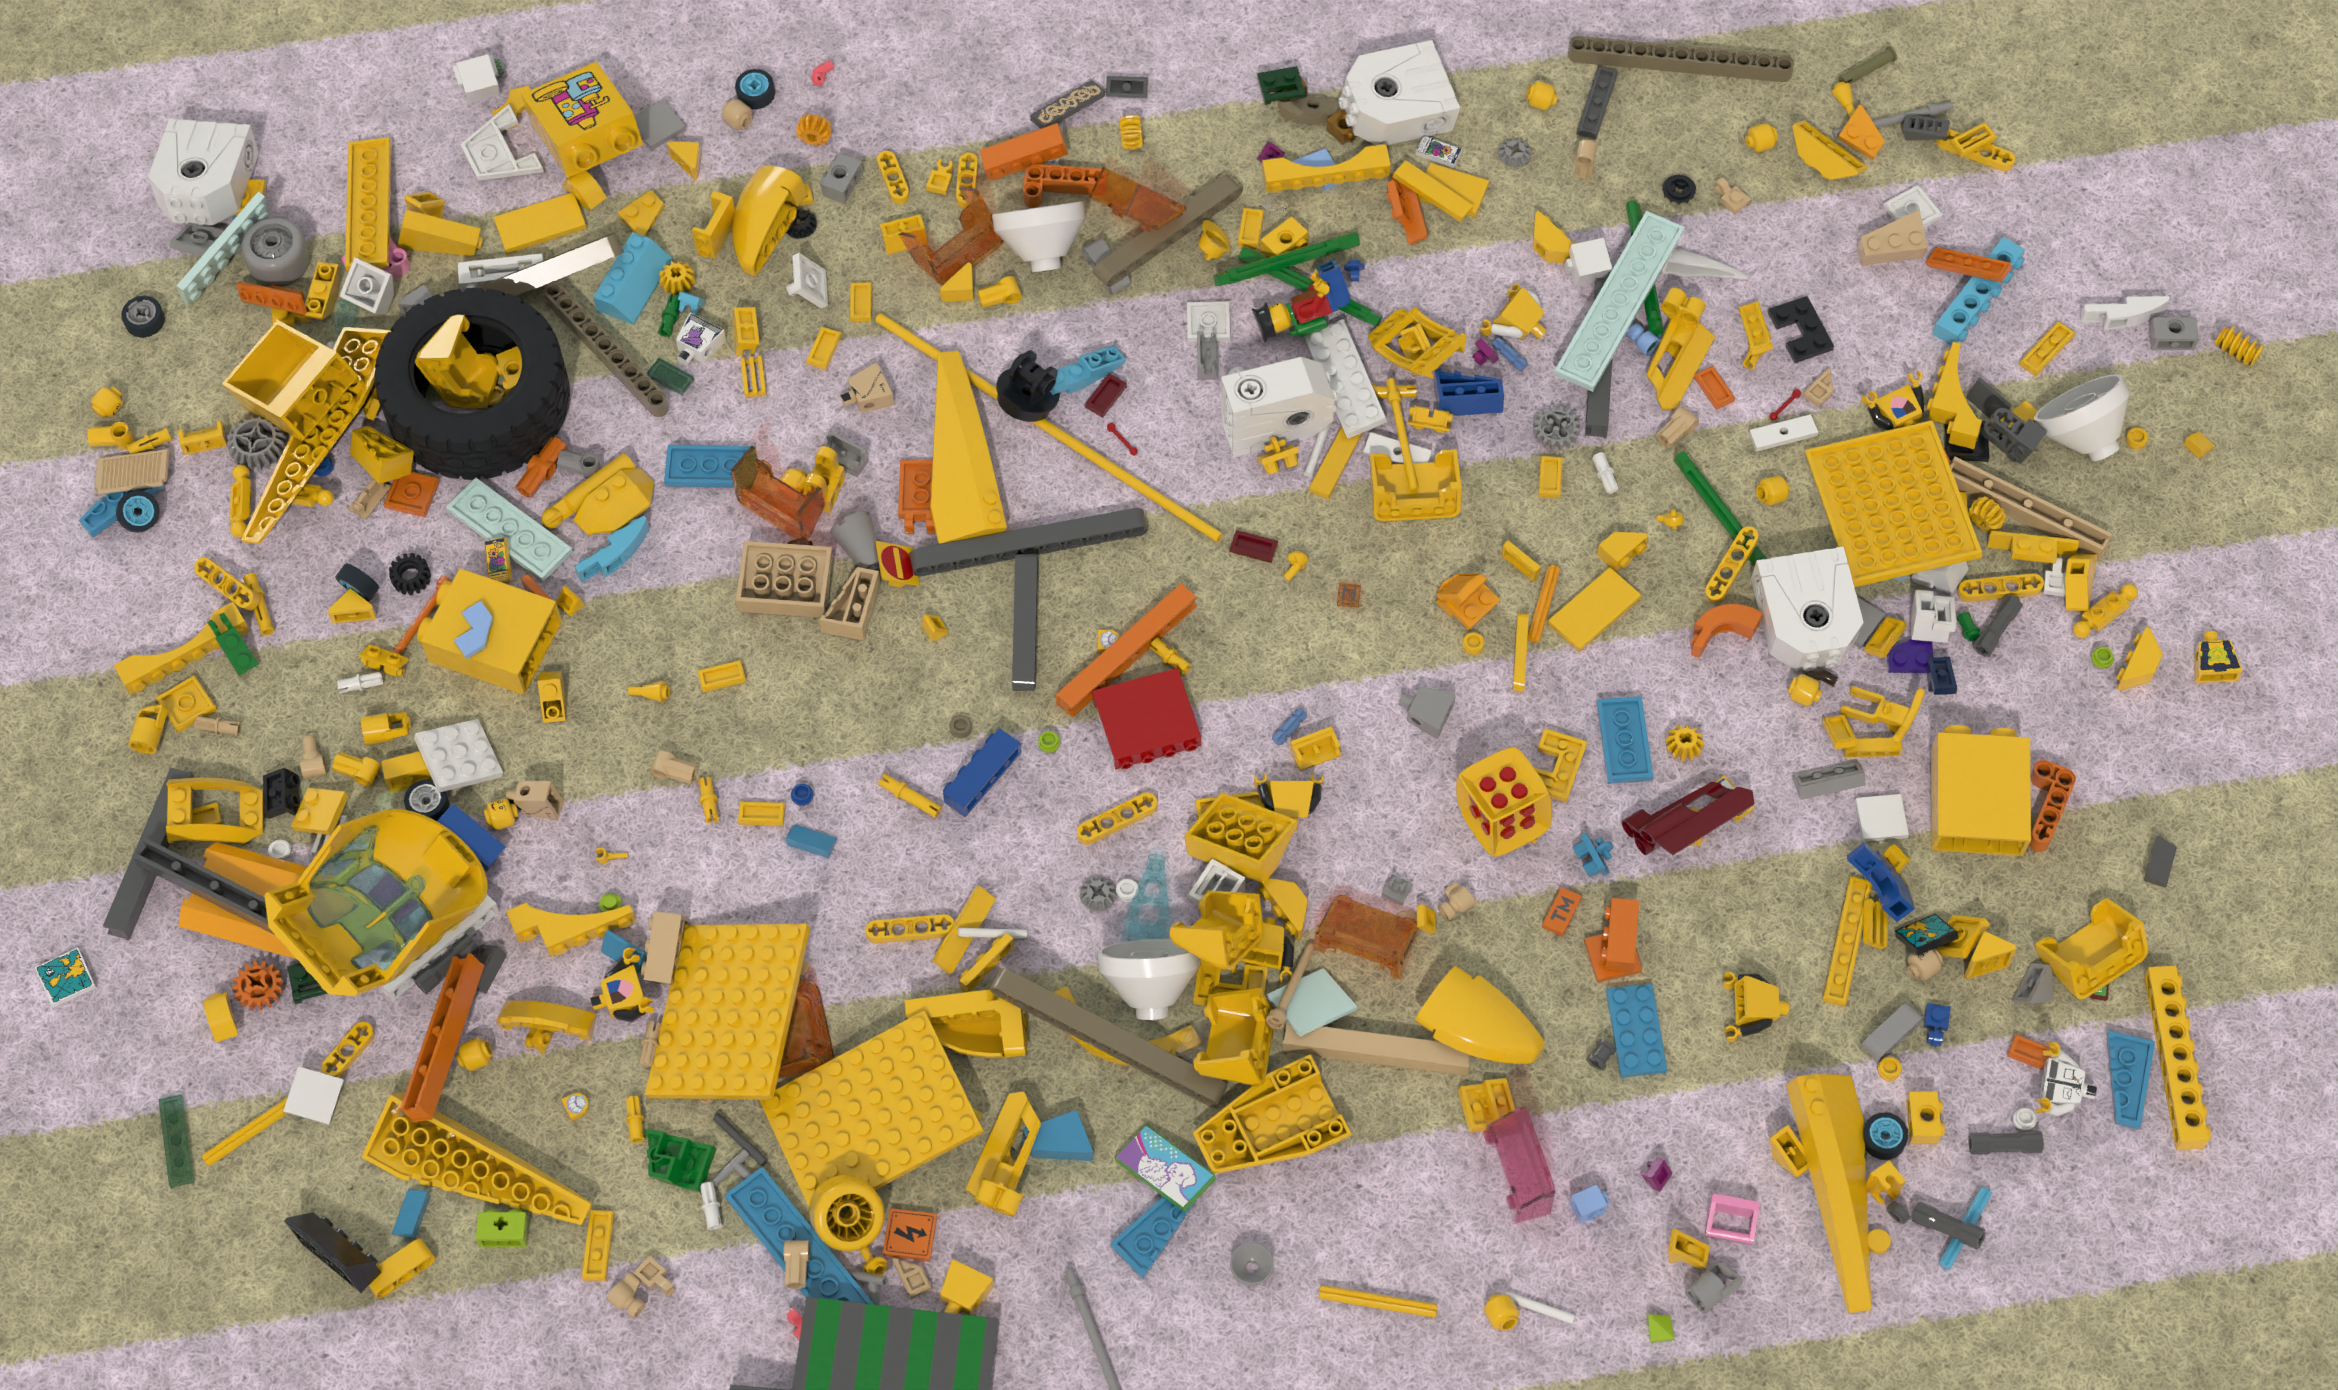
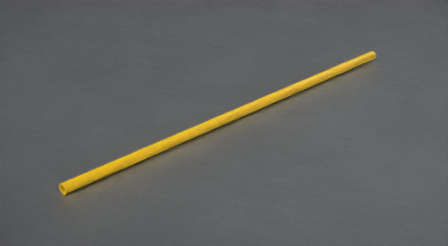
M879 313L875 322L937 361L938 352L941 351L884 314ZM965 367L969 382L997 400L996 387ZM1046 419L1031 422L1215 542H1219L1222 538L1223 533Z

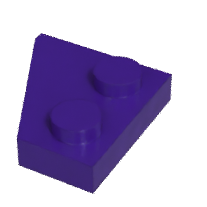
M1910 639L1892 647L1887 654L1888 673H1927V658L1933 657L1932 641Z

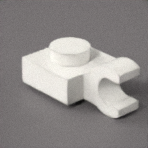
M2057 558L2056 564H2050V571H2045L2043 594L2065 597L2066 573H2061L2062 558Z

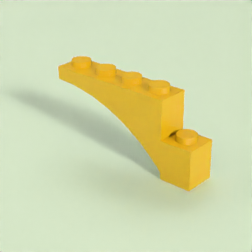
M1952 342L1950 350L1946 349L1943 362H1946L1945 366L1941 365L1937 378H1941L1940 382L1935 381L1932 394H1935V397L1930 398L1927 405V410L1930 411L1929 420L1948 425L1949 443L1974 449L1980 433L1982 420L1975 416L1962 392L1958 375V357L1961 343Z
M527 902L506 911L518 942L531 941L536 935L541 934L550 957L562 955L567 952V949L575 946H584L591 939L604 937L607 930L624 929L636 921L630 904L615 910L586 915L551 913L533 908Z

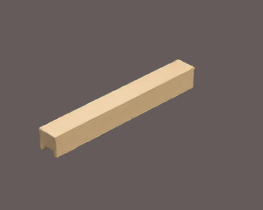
M1954 457L1950 468L1959 492H1966L1967 496L1975 500L1984 496L1993 499L1995 503L2004 509V513L2007 516L2050 537L2079 540L2078 550L2085 554H2097V560L2100 561L2109 545L2112 533Z
M1286 1023L1285 1037L1282 1043V1052L1303 1055L1311 1054V1056L1468 1076L1470 1065L1468 1064L1469 1054L1451 1048L1439 1041L1323 1026L1299 1037L1293 1028Z

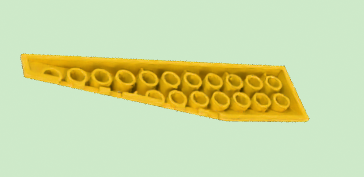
M343 327L332 350L336 351L359 376L303 441L291 435L241 538L243 543L261 544L361 409L375 382L374 372L379 349L385 336L391 330Z

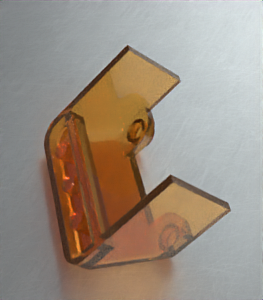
M1105 167L1102 168L1089 198L1112 208L1111 213L1121 218L1124 215L1139 222V227L1149 232L1152 229L1157 230L1184 215L1187 208Z
M964 186L959 188L968 204L959 217L963 230L935 252L932 251L930 246L922 244L917 235L904 232L899 234L914 262L940 285H944L968 262L972 264V268L1003 244V240L994 231L992 214L978 189Z
M751 446L730 470L737 500L742 506L793 538L805 537L808 540L825 507L822 489L817 487L813 493L808 492L806 495L798 492L774 477L771 470L772 466L765 460H759L756 448Z

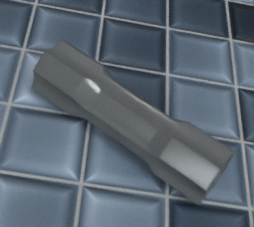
M2006 595L1998 607L1993 620L1973 645L1978 654L1990 657L1999 643V638L2023 607L2019 598L2013 595Z
M465 934L433 964L418 973L413 978L414 983L424 994H428L446 977L453 956L463 959L469 953L474 955L479 951L478 945L469 935Z
M2041 1131L2003 1134L1981 1132L1970 1133L1968 1136L1969 1152L1971 1155L1996 1152L2042 1153L2044 1149Z
M1921 1201L1917 1203L1912 1212V1222L1951 1236L1974 1249H1979L1985 1239L1986 1233L1984 1228L1970 1222H1963Z

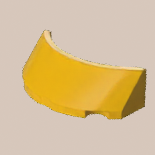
M511 1000L505 1001L497 1017L496 1024L500 1029L512 1030L513 1027L517 1029L527 1027L564 1032L569 1036L578 1035V1038L581 1040L591 1041L596 1013L548 1002Z

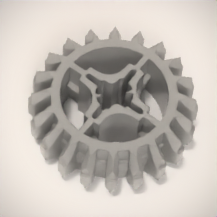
M252 415L249 420L243 418V423L236 422L237 428H231V434L227 435V448L234 462L237 465L248 466L251 470L255 466L260 470L262 465L270 467L269 462L271 461L277 463L276 456L281 457L282 450L286 447L284 431L272 422L264 419L261 415L258 418ZM264 432L269 433V434L272 435L273 437L270 438V437H268L267 435H263V433H264ZM240 447H245V449H248L250 451L245 452L241 450Z

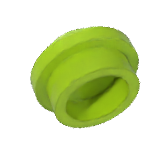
M2099 647L2093 651L2091 661L2096 667L2105 669L2113 664L2114 655L2109 648Z
M1045 731L1038 738V746L1043 752H1055L1060 747V738L1053 731Z
M615 893L605 894L599 901L600 910L606 912L622 907L621 898Z

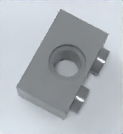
M839 153L837 158L831 161L828 173L821 178L822 196L845 204L864 173L862 161Z
M2153 317L2149 327L2151 350H2195L2199 340L2196 317Z

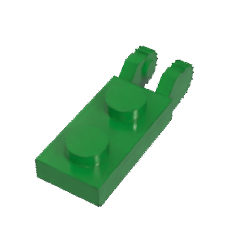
M223 612L220 614V619L226 625L228 631L221 634L212 619L207 623L215 634L216 641L240 676L259 664L237 629L232 626Z

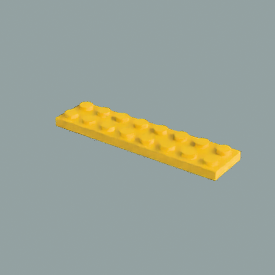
M390 137L348 142L345 268L347 272L351 268L354 257L378 268L389 267Z

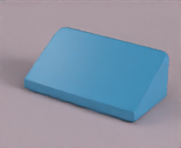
M796 824L786 837L788 846L826 858H830L837 841L836 837Z
M607 930L601 952L619 962L623 958V951L626 948L636 949L632 956L639 955L640 960L637 963L631 962V966L634 965L638 974L641 971L643 962L647 960L645 952L612 931Z
M407 1191L392 1235L415 1240L431 1197L428 1191Z

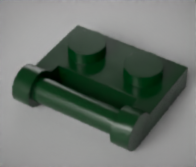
M1298 66L1257 73L1264 105H1269L1274 101L1297 97L1303 99L1306 97Z
M301 963L287 966L295 1005L302 1003V1000L328 994L321 986L300 991V988L317 984L318 982L306 971Z

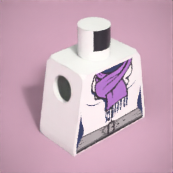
M690 312L676 339L678 350L681 352L677 360L686 366L692 359L704 363L726 342L724 329Z

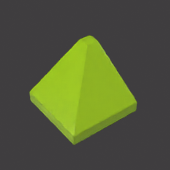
M1654 1314L1647 1316L1646 1321L1650 1343L1675 1340L1671 1316Z

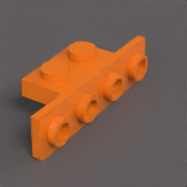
M1392 174V181L1387 182L1388 192H1386L1387 198L1393 206L1391 214L1395 221L1398 220L1404 226L1408 244L1412 245L1428 238L1418 194L1394 179Z
M241 281L236 283L239 296L243 302L303 315L307 313L303 301L305 299L303 291L275 285L265 287Z

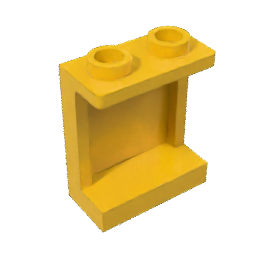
M713 190L710 196L713 216L705 230L693 227L692 234L696 252L704 258L716 259L732 230L735 207L733 197Z

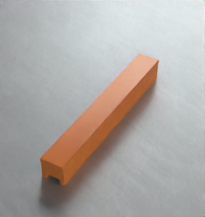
M1180 583L1055 694L1056 705L1060 706L1073 718L1092 701L1093 690L1108 687L1149 650V646H1152L1151 643L1155 638L1161 639L1192 612L1197 607L1194 603L1197 597L1183 583Z
M471 953L467 954L466 958L459 959L457 956L452 957L400 1109L412 1119L413 1123L432 1120L478 987L485 965Z

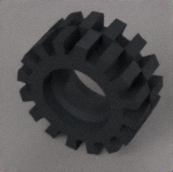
M404 553V558L402 559L400 556H397V562L392 561V567H389V577L393 587L398 592L401 590L403 595H406V592L409 595H413V591H416L417 594L421 593L419 589L425 590V584L429 585V578H431L426 560L422 559L419 554L415 557L414 553H410V557L407 556V553ZM407 569H416L418 571L417 576L409 580L403 579L402 573Z

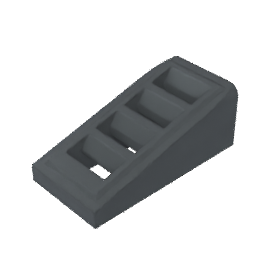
M1905 115L1903 125L1905 140L1947 139L1950 121L1917 115ZM1937 127H1941L1940 132H1937Z

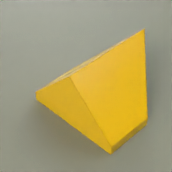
M430 191L405 195L404 199L408 210L443 219V209L446 201Z

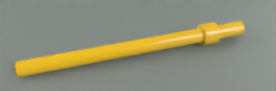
M1389 378L1386 380L1389 392L1387 395L1388 402L1393 410L1409 489L1411 493H1415L1419 489L1400 406L1401 396L1397 392L1395 379Z

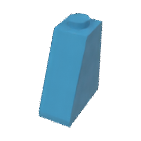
M1077 1110L1041 1122L1030 1152L1032 1158L1094 1160L1092 1147ZM1024 1128V1138H1021L1023 1145L1029 1134L1028 1128Z

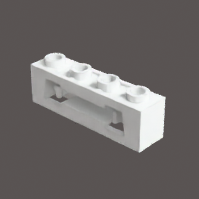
M543 254L459 262L458 278L460 289L462 292H465L466 288L478 287L544 260ZM532 261V264L530 265L522 264L521 266H518V263ZM483 267L484 270L470 271L469 268Z

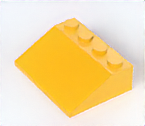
M1221 792L1184 835L1187 853L1208 863L1211 859H1214L1231 868L1232 871L1264 884L1276 870L1298 825V820Z

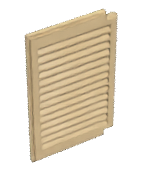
M164 449L98 458L94 490L97 491L98 495L163 486V482L167 481L170 450Z

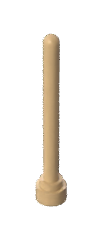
M1312 942L1306 945L1277 1008L1271 1010L1266 1018V1022L1271 1028L1282 1029L1287 1020L1285 1011L1315 950V944Z

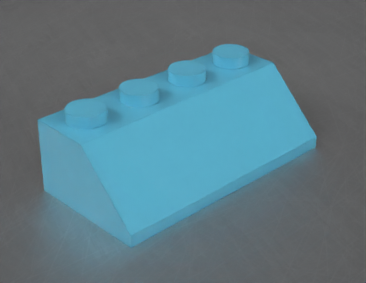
M632 232L622 248L624 253L618 255L593 299L596 311L634 325L659 284V273L663 270L664 264L670 266L673 258L652 239Z

